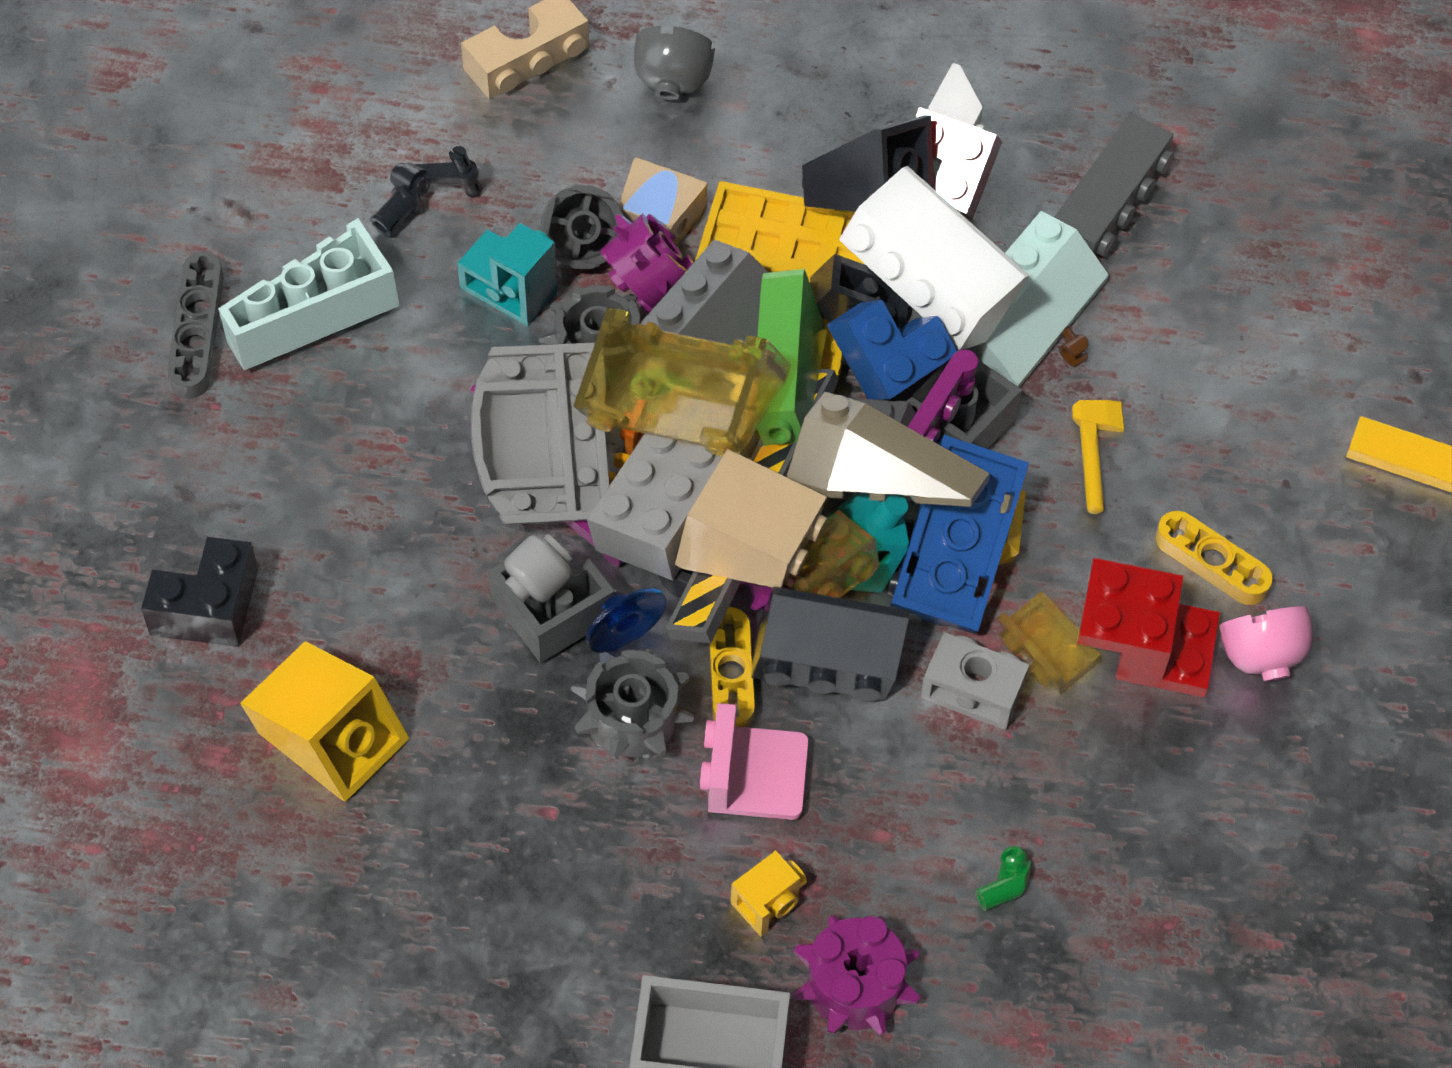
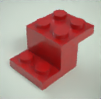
M1093 558L1077 644L1119 652L1116 680L1205 698L1209 685L1220 612L1179 604L1183 575Z

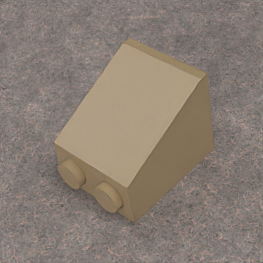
M727 449L687 515L675 565L686 570L758 585L782 587L789 573L797 576L803 567L809 552L804 549L808 540L816 543L828 519L821 515L827 497Z

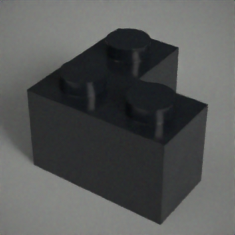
M833 254L810 277V285L822 319L832 322L859 303L883 300L898 329L906 325L908 303L867 265ZM842 354L841 363L848 365L845 357Z
M207 536L197 575L152 570L141 607L149 635L239 647L258 572L252 542Z

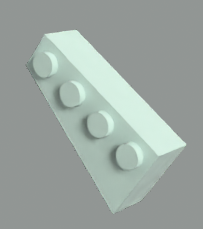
M359 218L346 225L347 232L335 240L329 236L316 245L317 251L301 262L294 259L284 265L281 275L269 282L263 279L218 308L227 343L243 370L252 368L400 306L394 272Z

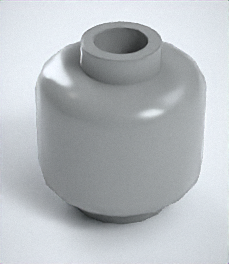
M546 534L543 538L537 535H530L505 559L504 567L510 575L505 584L523 602L529 596L538 602H547L572 577L569 563L573 558L549 534Z

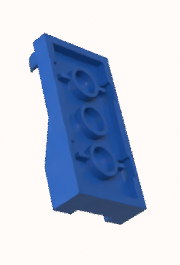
M943 435L938 444L988 472L989 482L971 507L920 504L908 550L905 554L889 606L909 610L910 613L921 617V620L936 625H948L976 634L981 624L1029 462ZM1007 494L1010 495L1006 512L1002 514L999 511L1004 501V495ZM911 555L919 557L913 577L906 573ZM979 577L986 579L987 582L982 597H974Z

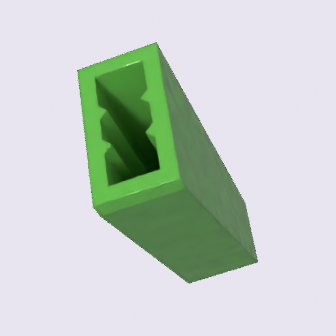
M805 269L763 273L752 417L764 446L797 443L804 418L813 407L827 331Z

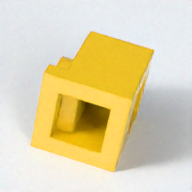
M774 851L731 884V904L757 934L762 937L768 932L769 919L773 916L781 918L796 906L799 888L807 883V879L795 862L792 860L786 862L777 851Z

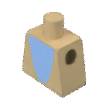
M635 157L624 186L619 207L624 217L631 222L642 213L645 217L648 214L653 215L675 235L676 238L673 242L677 246L707 208V182Z

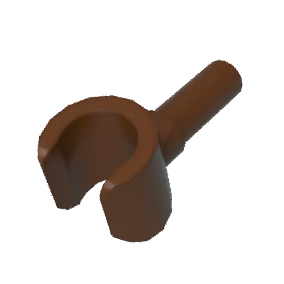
M1069 326L1066 327L1062 334L1066 343L1060 346L1059 351L1063 359L1071 367H1075L1088 358V354L1085 351L1088 347V339L1083 334L1076 336Z

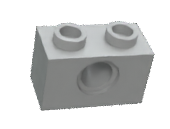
M943 632L924 675L920 698L1006 730L1025 687L1030 664L1022 662L1011 653L996 652L982 647L966 636H953ZM977 674L984 677L985 680L975 681L970 679L968 675Z

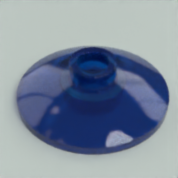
M646 588L626 595L619 593L609 598L602 607L603 611L593 621L587 631L586 643L589 648L596 653L612 652L642 637L662 617L667 606L665 595L659 589Z

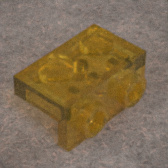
M838 510L828 517L817 542L808 540L804 549L809 552L799 574L794 576L789 573L784 583L792 590L841 598L857 584L867 581L878 569L879 560L875 539Z
M1043 591L1038 593L1011 617L1005 612L997 617L1003 630L998 636L1005 646L1015 656L1022 652L1032 663L1029 666V671L1039 684L1044 688L1051 684L1060 695L1102 661L1101 654L1094 647L1077 644L1078 629Z

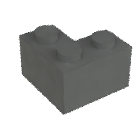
M590 559L572 568L570 580L547 602L542 603L536 601L531 596L523 602L505 584L510 575L504 567V562L488 570L491 599L540 663L616 618L615 590Z

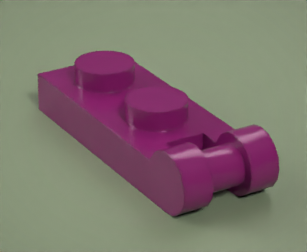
M959 350L952 356L908 425L910 429L935 443L938 442L941 431L938 429L944 420L951 422L956 415L961 403L959 396H966L974 389L975 374L978 367V357L975 353L969 350Z

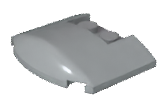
M598 343L492 347L486 357L489 360L477 379L471 410L473 455L486 496L500 514L498 517L504 525L587 521V518L609 487Z

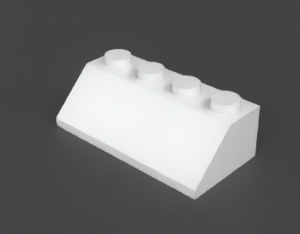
M908 166L900 169L858 207L839 239L922 317L938 316L958 350L987 342L1030 276Z

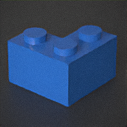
M883 300L859 303L827 324L829 331L867 399L883 400L893 398L950 360L957 352L938 316L915 318L898 329Z

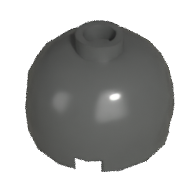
M661 26L644 28L637 33L634 47V66L642 82L648 88L656 91L655 94L658 97L668 100H675L680 95L690 94L698 90L709 78L713 66L715 48L711 49L712 41L698 32L681 27H674L673 34L660 33Z
M575 184L559 190L547 202L541 216V231L555 242V258L559 262L575 269H592L606 262L600 250L617 236L613 229L614 226L618 227L615 216L617 214L624 215L620 210L619 204L608 192L593 185Z

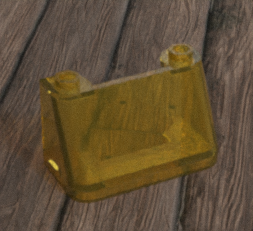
M607 307L573 407L587 417L586 423L593 428L610 432L614 426L705 446L706 451L723 457L727 449L735 453H741L786 383L791 365L783 355L765 338L747 335L745 342L734 339L733 345L665 332L652 322H647L646 326L642 324L633 325L628 321L630 317L628 311Z

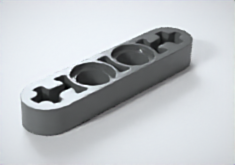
M195 252L183 264L168 364V378L171 389L180 398H196L207 390L210 383L219 317L218 308H220L224 281L221 262L212 252ZM202 269H209L205 273V286L199 285L197 275L201 274ZM203 300L210 304L209 308L202 313H191L187 310L188 306L194 301ZM191 335H200L205 338L204 343L197 348H186L182 345L183 341ZM187 362L192 363L195 375L191 376L190 381H182L187 376Z

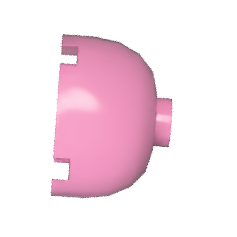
M1306 606L1269 610L1264 615L1252 618L1251 615H1247L1219 625L1222 644L1228 659L1237 669L1247 674H1262L1264 682L1290 677L1289 668L1304 661L1311 650L1313 642V626Z

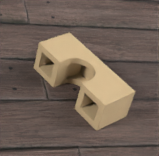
M543 0L529 7L531 36L528 38H508L494 25L461 42L463 69L489 100L503 92L511 91L518 84L547 72L551 67L570 57H575L582 53L583 50L589 48L588 20L570 0Z

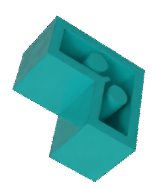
M521 223L507 237H501L487 229L457 262L461 289L526 326L531 324L557 294L555 242L544 232L532 230Z

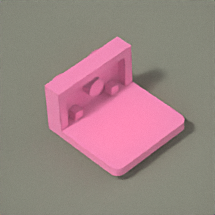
M717 703L716 721L707 720L704 748L713 749L711 762H702L700 790L708 791V812L789 820L798 819L802 814L808 748L807 736L801 732L735 726L736 705Z

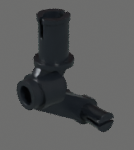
M462 146L452 148L453 152H449L452 162L427 164L398 163L390 175V181L394 185V188L391 190L392 196L375 215L370 217L372 226L382 235L390 237L393 231L410 213H416L419 210L420 197L428 192L431 183H461L468 197L478 196V191L482 192L483 189L477 178L479 171L476 163L469 160L466 149Z

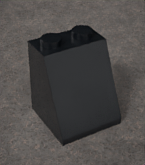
M922 115L874 129L803 164L802 188L804 206L856 212L863 202L900 169L906 166L911 168L934 189L931 115Z

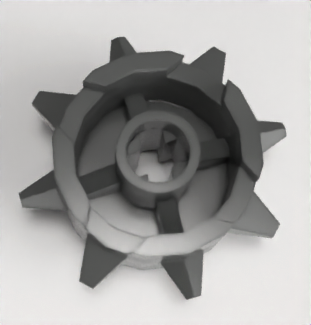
M591 285L573 291L572 298L565 303L554 301L550 305V309L555 315V331L539 337V343L549 345L598 343L601 385L618 380H626L634 373L635 367L642 368L646 364V360L640 352L641 337L644 335L640 324V314L635 304L637 296L629 294L622 297L615 294V288Z
M647 648L645 651L624 650L621 651V656L613 657L606 651L599 654L600 662L595 665L589 675L587 684H572L570 689L586 700V714L574 726L577 734H590L596 745L610 751V757L613 759H618L619 756L650 758L657 754L662 755L666 753L665 744L671 739L677 728V723L693 722L694 720L693 714L678 705V694L690 680L687 672L671 673L666 668V663L662 658L655 656L654 650L651 648Z

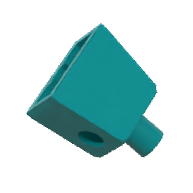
M855 492L829 515L833 547L851 551L853 557L852 561L838 569L842 590L882 593L909 546L904 514L908 510V503L902 495L886 494L885 501L870 500V493Z

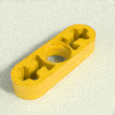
M1171 511L1162 516L1158 524L1155 540L1158 547L1164 553L1239 603L1256 605L1265 600L1272 584V573L1264 563L1186 512ZM1178 529L1185 532L1184 536L1178 535L1176 538L1169 535L1170 531L1175 532ZM1199 540L1195 551L1189 550L1190 545L1194 546L1195 541ZM1206 550H1216L1224 556L1226 562L1219 566L1209 565L1203 560L1201 554ZM1232 564L1237 565V570H1233L1232 575L1228 576ZM1251 577L1258 581L1257 584H1252L1250 587L1243 584V580L1248 581Z
M728 607L712 642L709 643L713 720L716 721L717 703L729 704V693H737L739 717L735 718V726L749 728L754 720L755 707L753 678H751L750 622L743 611L734 607ZM733 624L735 631L734 647H726L724 625ZM734 661L742 665L744 673L738 678L728 679L723 677L718 669L723 663Z

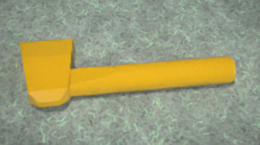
M1079 400L1071 408L1072 419L1080 427L1086 507L1090 514L1096 515L1104 511L1097 429L1123 433L1121 401Z

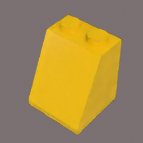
M306 641L240 703L262 737L344 802L410 739L374 676Z

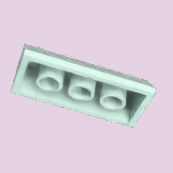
M1043 211L1039 212L1005 252L1008 257L1030 275L987 342L963 349L975 353L978 360L1019 388L1061 338L1066 327H1070L1102 288L1109 276L1077 229Z

